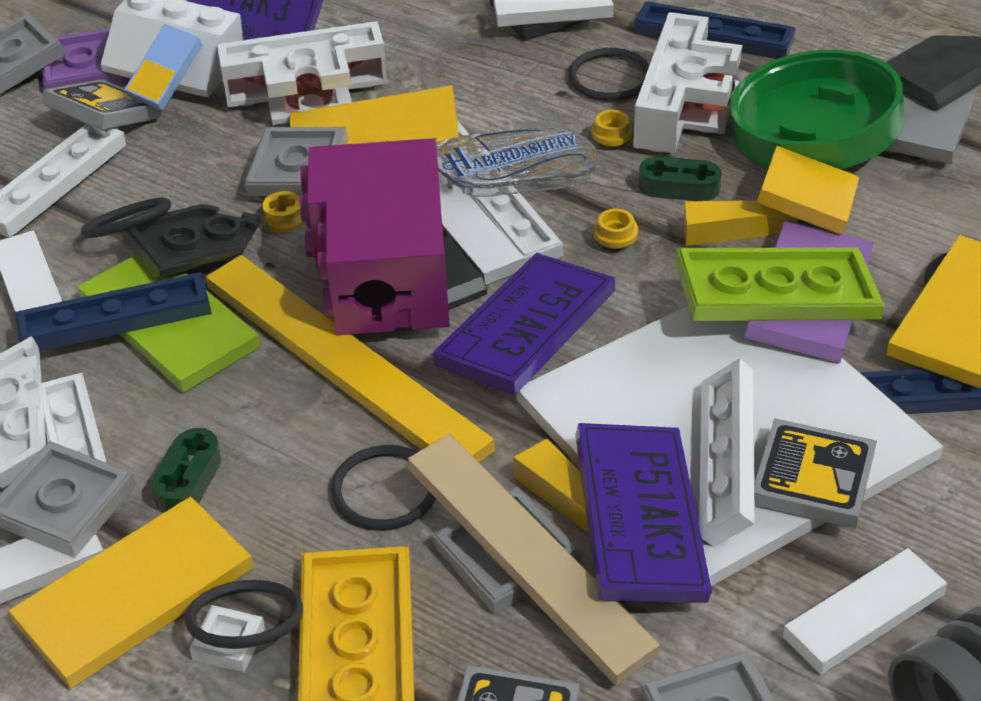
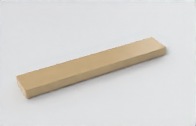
M450 433L408 458V470L615 686L658 656L660 644L616 600L598 599L596 580Z

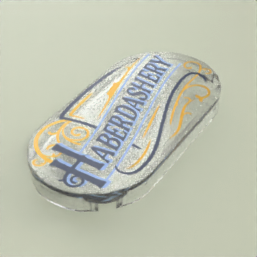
M537 127L461 135L443 140L436 146L439 183L451 190L453 185L463 188V194L472 197H492L578 186L590 179L591 173L595 171L598 159L597 150L588 139L575 132L556 127Z

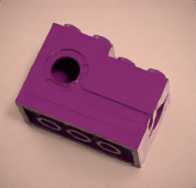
M436 138L308 147V165L300 166L301 188L304 194L299 195L301 220L306 222L307 229H311L305 230L307 257H315L317 275H319L320 281H324L325 286L330 287L323 288V307L325 317H334L336 335L395 331V328L412 327V330L450 327Z

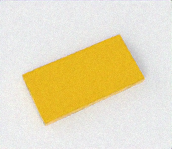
M452 85L290 113V127H346L349 137L347 144L436 138L438 151L444 152V145L447 141L460 137ZM460 138L448 143L446 147L447 152L455 151L453 148L461 147Z
M962 235L958 236L888 342L886 355L981 388V241Z
M190 496L8 611L12 622L69 689H71L185 614L193 600L213 587L233 582L253 569L252 556Z
M409 546L302 553L301 602L303 604V612L300 619L298 701H415Z

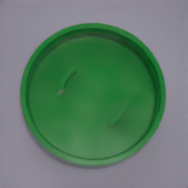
M848 50L806 51L771 61L746 76L734 90L730 102L734 138L738 148L747 158L766 168L769 167L776 146L840 170L858 165L887 149L902 131L905 118L903 86L897 72L890 65L876 57Z

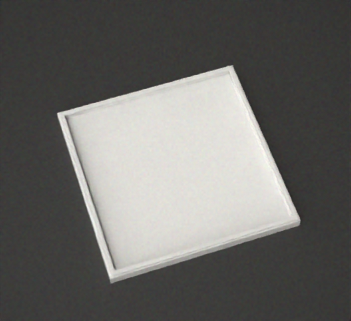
M688 306L528 382L516 394V400L579 469L575 438L578 423L679 428L698 524L702 381L739 358L753 369L754 483L774 418L877 440L863 501L939 460L943 450V445L843 358L840 363L747 339L745 334L749 320L693 321ZM754 506L755 524L743 532L728 538L716 546H712L702 539L711 586L826 522Z

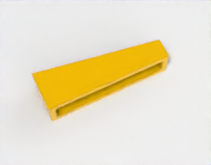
M757 200L685 201L683 221L686 246L780 235L785 220L797 223L798 218L758 204Z
M548 439L514 456V479L589 534L580 471Z

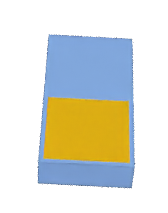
M164 24L124 89L128 97L163 111L203 45L199 37Z

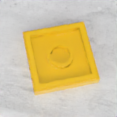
M776 146L756 202L834 233L842 234L848 222L859 176Z

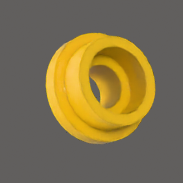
M605 110L596 116V120L591 126V135L596 142L606 147H618L632 138L633 125L626 113L619 110Z
M609 209L602 212L594 224V238L605 247L621 249L633 244L637 240L638 225L630 212L623 209Z

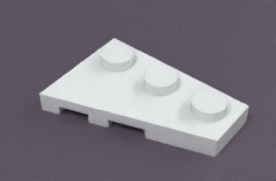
M32 336L0 353L1 489L8 486L46 445L39 347Z

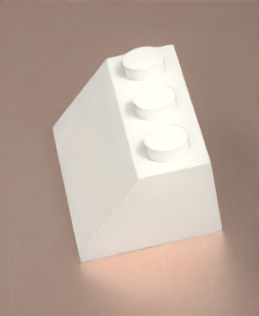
M124 0L114 11L101 62L102 71L132 78L164 24L199 37L203 44L176 90L208 98L223 80L217 44L243 40L240 14L226 11L219 7H209L187 2L186 0Z

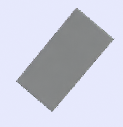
M907 42L904 51L916 45V43ZM980 85L939 110L930 107L903 91L904 125L897 139L883 152L916 156L930 163L943 162L952 164Z

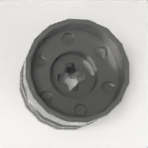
M977 606L963 613L953 622L940 628L936 636H930L920 641L892 660L888 671L890 692L894 701H981V607Z

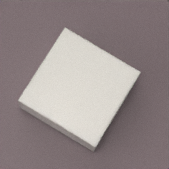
M212 605L201 628L215 635L247 636L264 632L265 624L261 616ZM194 639L190 652L194 661L244 673L257 646L239 649L218 648Z

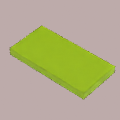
M858 247L677 248L675 264L693 321L881 319L885 305Z
M134 255L78 285L77 289L81 298L188 274L184 271L156 279L140 259ZM208 291L212 314L119 334L183 393L261 347L259 334Z

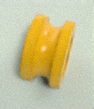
M280 191L270 194L264 199L262 205L265 223L269 230L286 233L298 229L303 224L300 214L299 196L289 191Z

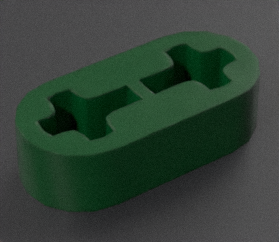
M653 156L642 161L639 166V189L644 194L652 197L709 201L719 195L721 169L718 165L705 160Z
M205 428L188 429L179 434L173 441L151 481L156 506L162 513L190 496L198 504L200 503L222 460L217 436L212 431ZM189 455L194 456L191 462L189 460ZM182 481H184L185 488L180 487Z

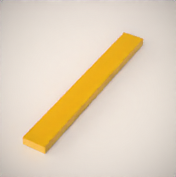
M238 256L206 276L209 290L419 449L426 448L450 433L478 462H481L495 451L494 438L351 334L336 335L335 324L332 320L325 317V315L244 256Z

